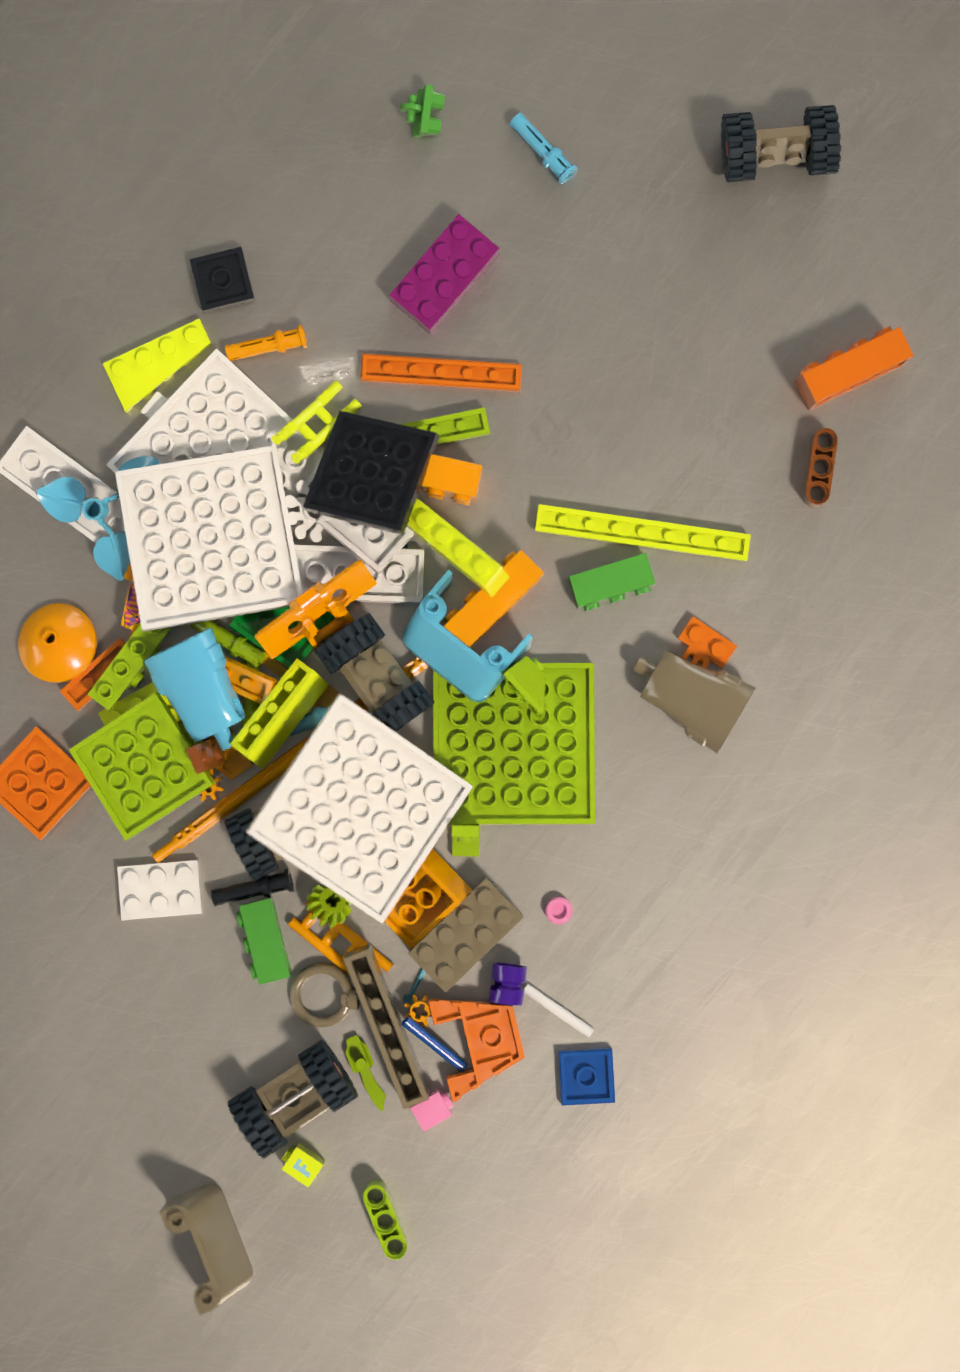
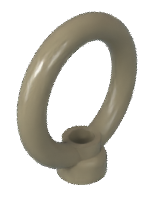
M316 963L302 969L294 978L290 989V1001L294 1012L303 1022L314 1027L333 1026L342 1021L348 1015L350 1009L358 1010L360 1004L356 989L352 988L347 975L339 968L326 963ZM313 975H330L339 982L342 988L341 1006L335 1013L329 1016H315L309 1013L301 1002L302 986Z

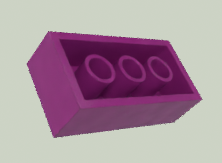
M458 214L389 295L390 302L428 334L432 335L500 254V248Z

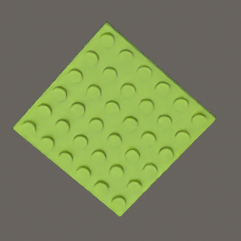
M541 663L545 668L543 671L545 674L544 715L540 719L532 713L504 681L498 685L485 701L473 702L433 670V700L435 702L433 704V759L473 786L448 825L596 824L594 663Z

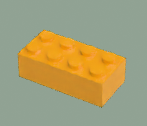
M522 550L517 554L512 551L502 561L503 569L510 578L493 597H490L482 589L479 592L474 589L463 600L466 605L460 611L455 608L444 619L447 623L444 628L469 648H472L543 577L544 572Z

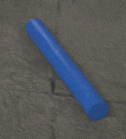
M407 1016L402 1021L401 1025L457 1070L460 1072L466 1070L468 1064L410 1017Z

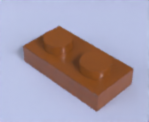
M216 738L186 749L196 775L227 763L225 751L221 750Z

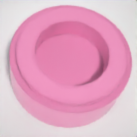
M554 897L546 905V916L552 923H566L572 916V906L567 899Z

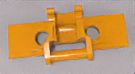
M361 559L355 561L322 585L319 581L289 603L291 607L289 610L266 625L254 636L271 659H274L304 637L308 639L316 650L320 647L318 644L348 622L350 624L354 622L346 607L374 587L377 582ZM343 589L339 596L332 597L336 590ZM329 611L335 616V619L318 631L314 620ZM299 621L296 627L288 629L292 622Z

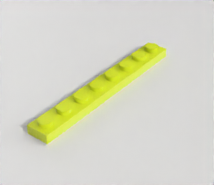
M541 504L538 505L535 532L744 562L748 559L751 534Z

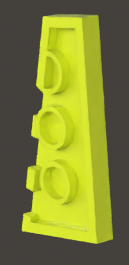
M197 319L103 363L125 412L128 413L139 401L149 396L160 384L170 379L181 367L186 366L212 344L201 320Z

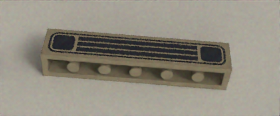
M371 943L346 952L343 958L403 1109L429 1100V1088L405 1028L401 1025V1018Z

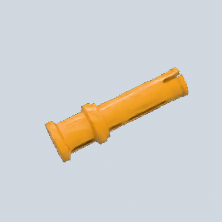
M303 324L298 325V328L287 331L276 330L274 335L225 345L227 358L232 362L268 352L278 351L279 353H286L287 349L300 346L307 348L308 344Z

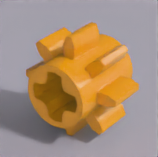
M211 769L209 774L216 784L211 786V792L205 790L200 793L202 794L201 801H205L207 795H210L213 800H217L215 793L225 790L219 786V781L223 779V776L217 778L213 776L215 773L214 769Z
M413 994V1003L405 1002L404 1004L406 1008L410 1009V1012L406 1013L404 1017H412L416 1023L423 1022L425 1026H428L427 1019L431 1017V1012L427 1001V994L423 996V999H418L417 995ZM420 1004H424V1010L427 1011V1014L422 1013L421 1016H417L416 1010L413 1007H419Z

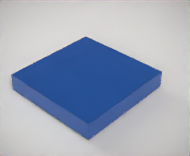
M612 1048L558 1051L561 1106L615 1103Z

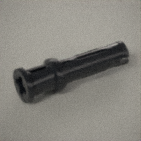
M287 868L282 873L269 876L266 874L254 881L212 889L211 897L216 907L264 895V897L269 898L272 897V894L283 891L291 893L294 892V883L290 869Z

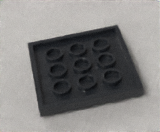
M339 411L303 508L307 512L404 535L425 478L431 454L434 453L438 443V434Z

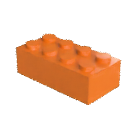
M890 326L875 333L876 335L871 338V341H867L866 338L853 343L852 347L847 349L845 353L841 349L827 356V359L820 365L816 361L805 366L799 372L800 376L795 381V384L808 410L906 364L914 355L901 328L898 327L892 330Z

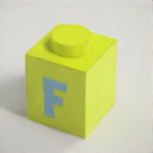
M298 1143L295 1149L290 1146L281 1160L285 1163L281 1170L306 1187H309L323 1167L325 1160Z

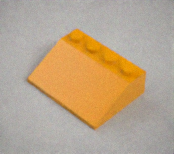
M432 848L384 922L412 949L469 895L472 889Z

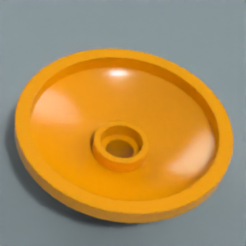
M64 603L49 604L32 613L23 624L18 638V652L24 667L33 676L50 683L66 682L83 673L92 662L97 647V635L90 618L80 609ZM54 635L55 640L52 643H48V638Z

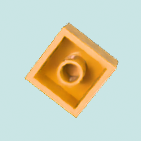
M431 454L422 484L423 491L427 492V497L443 500L444 496L453 498L456 504L469 506L470 502L476 503L483 466Z

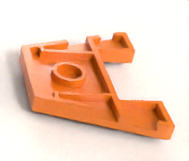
M428 999L434 1025L461 1018L470 1054L472 1070L446 1076L452 1102L461 1099L462 1095L472 1089L475 1090L487 1079L494 1075L497 1076L525 1058L512 1005L492 1002Z

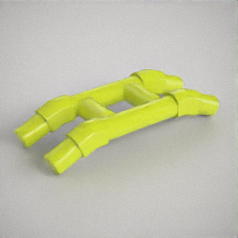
M335 380L308 407L272 436L273 443L277 445L290 438L296 431L308 440L299 450L291 455L294 463L297 464L306 459L330 437L338 415L334 418L324 407L343 388L338 381ZM354 398L342 411L354 414L362 405ZM315 414L326 424L317 434L306 424Z

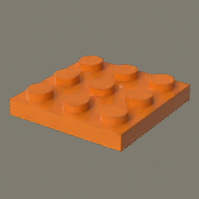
M38 726L27 735L0 765V804L39 840H43L91 788L90 783L76 761Z

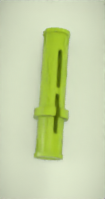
M211 620L191 623L190 625L191 628L198 632L212 627L218 644L231 651L233 656H239L255 667H259L265 659L266 653L252 646L243 636L238 637Z

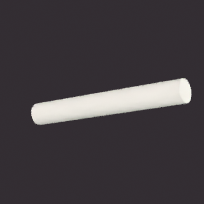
M527 984L525 986L524 994L587 1038L591 1036L594 1031L592 1027L531 985Z

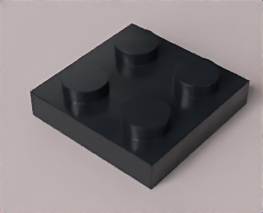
M242 247L189 259L203 313L255 300Z

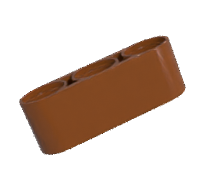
M830 428L818 430L810 440L802 496L804 503L812 508L823 505L830 496L838 437ZM818 436H827L830 440V446L828 448L821 447L818 444ZM816 461L825 464V474L820 475L815 472L814 463ZM811 488L821 490L823 497L820 501H815L811 498Z

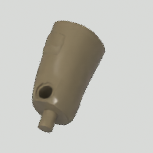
M669 650L665 652L658 665L640 657L633 671L649 679L640 697L672 717L685 729L684 731L688 738L693 739L701 746L705 745L717 754L755 690V687L741 681V678L727 671L717 672L695 665Z

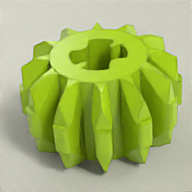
M324 884L322 886L316 885L312 889L313 892L307 896V901L310 903L306 906V910L314 912L311 915V920L318 918L320 920L319 926H324L327 922L330 928L335 927L337 923L343 924L346 916H349L352 911L349 907L351 903Z

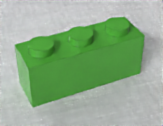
M647 553L568 577L577 609L583 607L584 611L600 607L599 602L609 599L610 604L625 599L624 594L635 592L636 596L651 591L650 586L656 584Z
M273 896L240 905V911L236 912L239 926L245 928L247 937L243 938L246 953H251L253 963L250 964V971L253 980L257 979L259 985L291 977L292 970Z

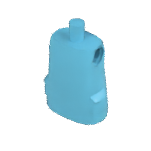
M212 627L145 659L144 663L151 674L150 678L157 688V692L163 696L166 695L190 737L197 742L214 734L222 751L232 747L230 743L234 738L228 727L243 720L245 713L231 684L226 668V658L220 644L217 643Z

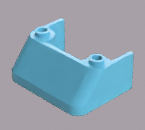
M448 570L421 601L403 631L402 642L406 649L473 702H482L503 681V674L518 663L529 650L533 637L528 633L512 654L501 646H491L480 657L439 624L447 611L446 603L441 597L452 585L453 573Z

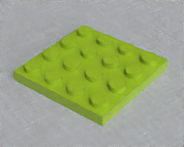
M155 692L69 749L125 841L216 784L208 771L196 775L186 752V749L192 747L158 692Z

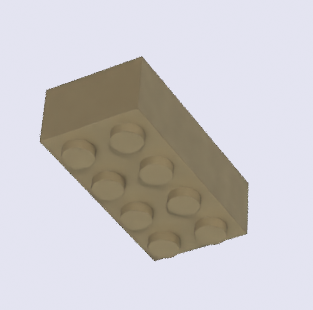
M485 877L453 911L410 949L408 954L446 993L524 917L495 885Z

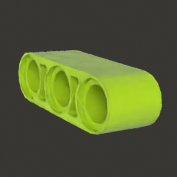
M373 1180L366 1185L363 1200L384 1254L389 1259L398 1260L404 1257L407 1252L408 1239L388 1187L380 1180ZM376 1188L382 1191L383 1197L380 1200H372L368 1192ZM389 1214L393 1218L392 1224L382 1225L378 1220L379 1216ZM393 1239L400 1240L403 1244L402 1249L397 1251L390 1249L388 1246L389 1241Z

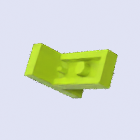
M452 824V856L479 857L480 825Z

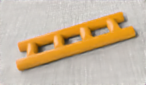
M311 911L307 913L301 922L295 917L289 922L288 926L348 976L350 974L343 959L345 953L341 956L330 947V944L339 933L352 943L346 952L369 944L344 923H337L335 927L330 928L320 939L309 930L315 920H311V915L314 913ZM372 947L380 968L388 972L394 964Z

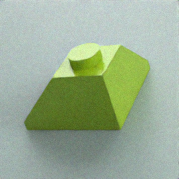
M526 656L503 674V681L532 713L540 719L543 717L545 709V674L543 673L545 668L535 657L531 660Z

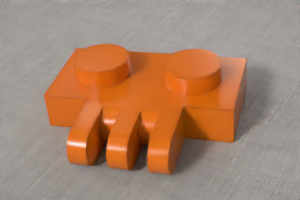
M694 616L677 638L688 646L681 657L687 660L688 656L693 658L691 663L696 665L699 662L702 664L701 667L705 668L712 662L722 669L737 648L735 644Z

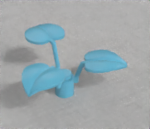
M142 456L125 462L118 471L159 465L160 463L157 458ZM72 477L56 479L46 486L37 489V496L41 504L55 519L66 523L75 522L80 518L82 512L87 519L97 521L98 525H101L109 533V536L102 537L96 542L93 550L94 559L103 571L112 575L118 581L124 580V574L130 564L126 533L119 532L115 535L113 530L104 522V519L109 514L108 503L118 499L119 493L108 498L105 497L103 500L90 498L82 503L86 498L85 488L80 481Z

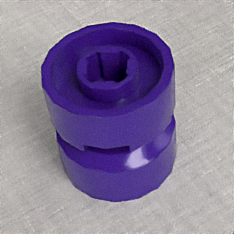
M493 963L491 978L495 981V984L490 986L489 1001L505 1005H523L525 990L521 987V984L526 982L527 967L509 963Z

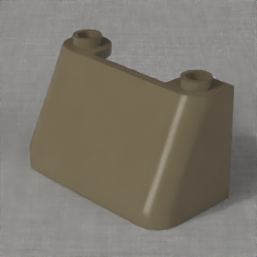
M205 1184L168 1199L160 1210L165 1227L170 1232L176 1234L188 1230L191 1231L209 1277V1281L199 1285L194 1293L195 1305L199 1315L214 1310L247 1286L253 1277V1268L224 1193L216 1184Z

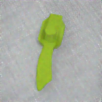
M358 1035L346 1039L347 1049L345 1054L351 1069L355 1073H361L368 1095L377 1108L383 1111L386 1094L371 1073L370 1068L374 1062L368 1046Z

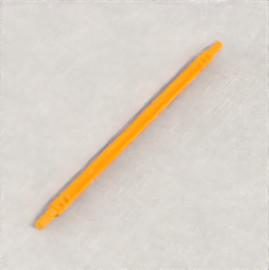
M414 657L401 668L411 680L429 666L419 658ZM361 698L353 702L365 712L369 711ZM311 734L174 834L170 842L152 854L155 861L159 863L178 848L183 849L287 772Z

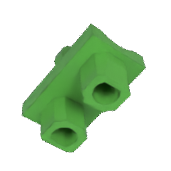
M426 84L423 89L418 90L417 96L409 95L408 103L400 105V111L407 114L406 122L414 123L412 133L414 138L420 139L424 135H438L441 132V119L430 117L431 109L437 111L443 109L445 95L433 91V85Z

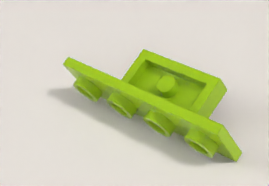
M140 624L87 695L110 711L126 689L137 688L145 678V675L142 673L147 668L144 660L159 653L162 648L159 644L172 627L143 632Z

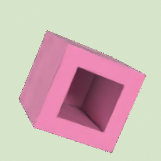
M438 1088L430 1093L429 1100L411 1106L410 1109L422 1130L426 1131L452 1116L451 1108L454 1104L447 1092L442 1094Z

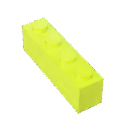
M296 659L230 745L263 770L329 684L314 670Z

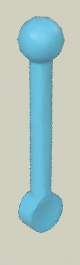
M423 969L419 972L409 993L404 995V1002L413 1003V994L425 974Z

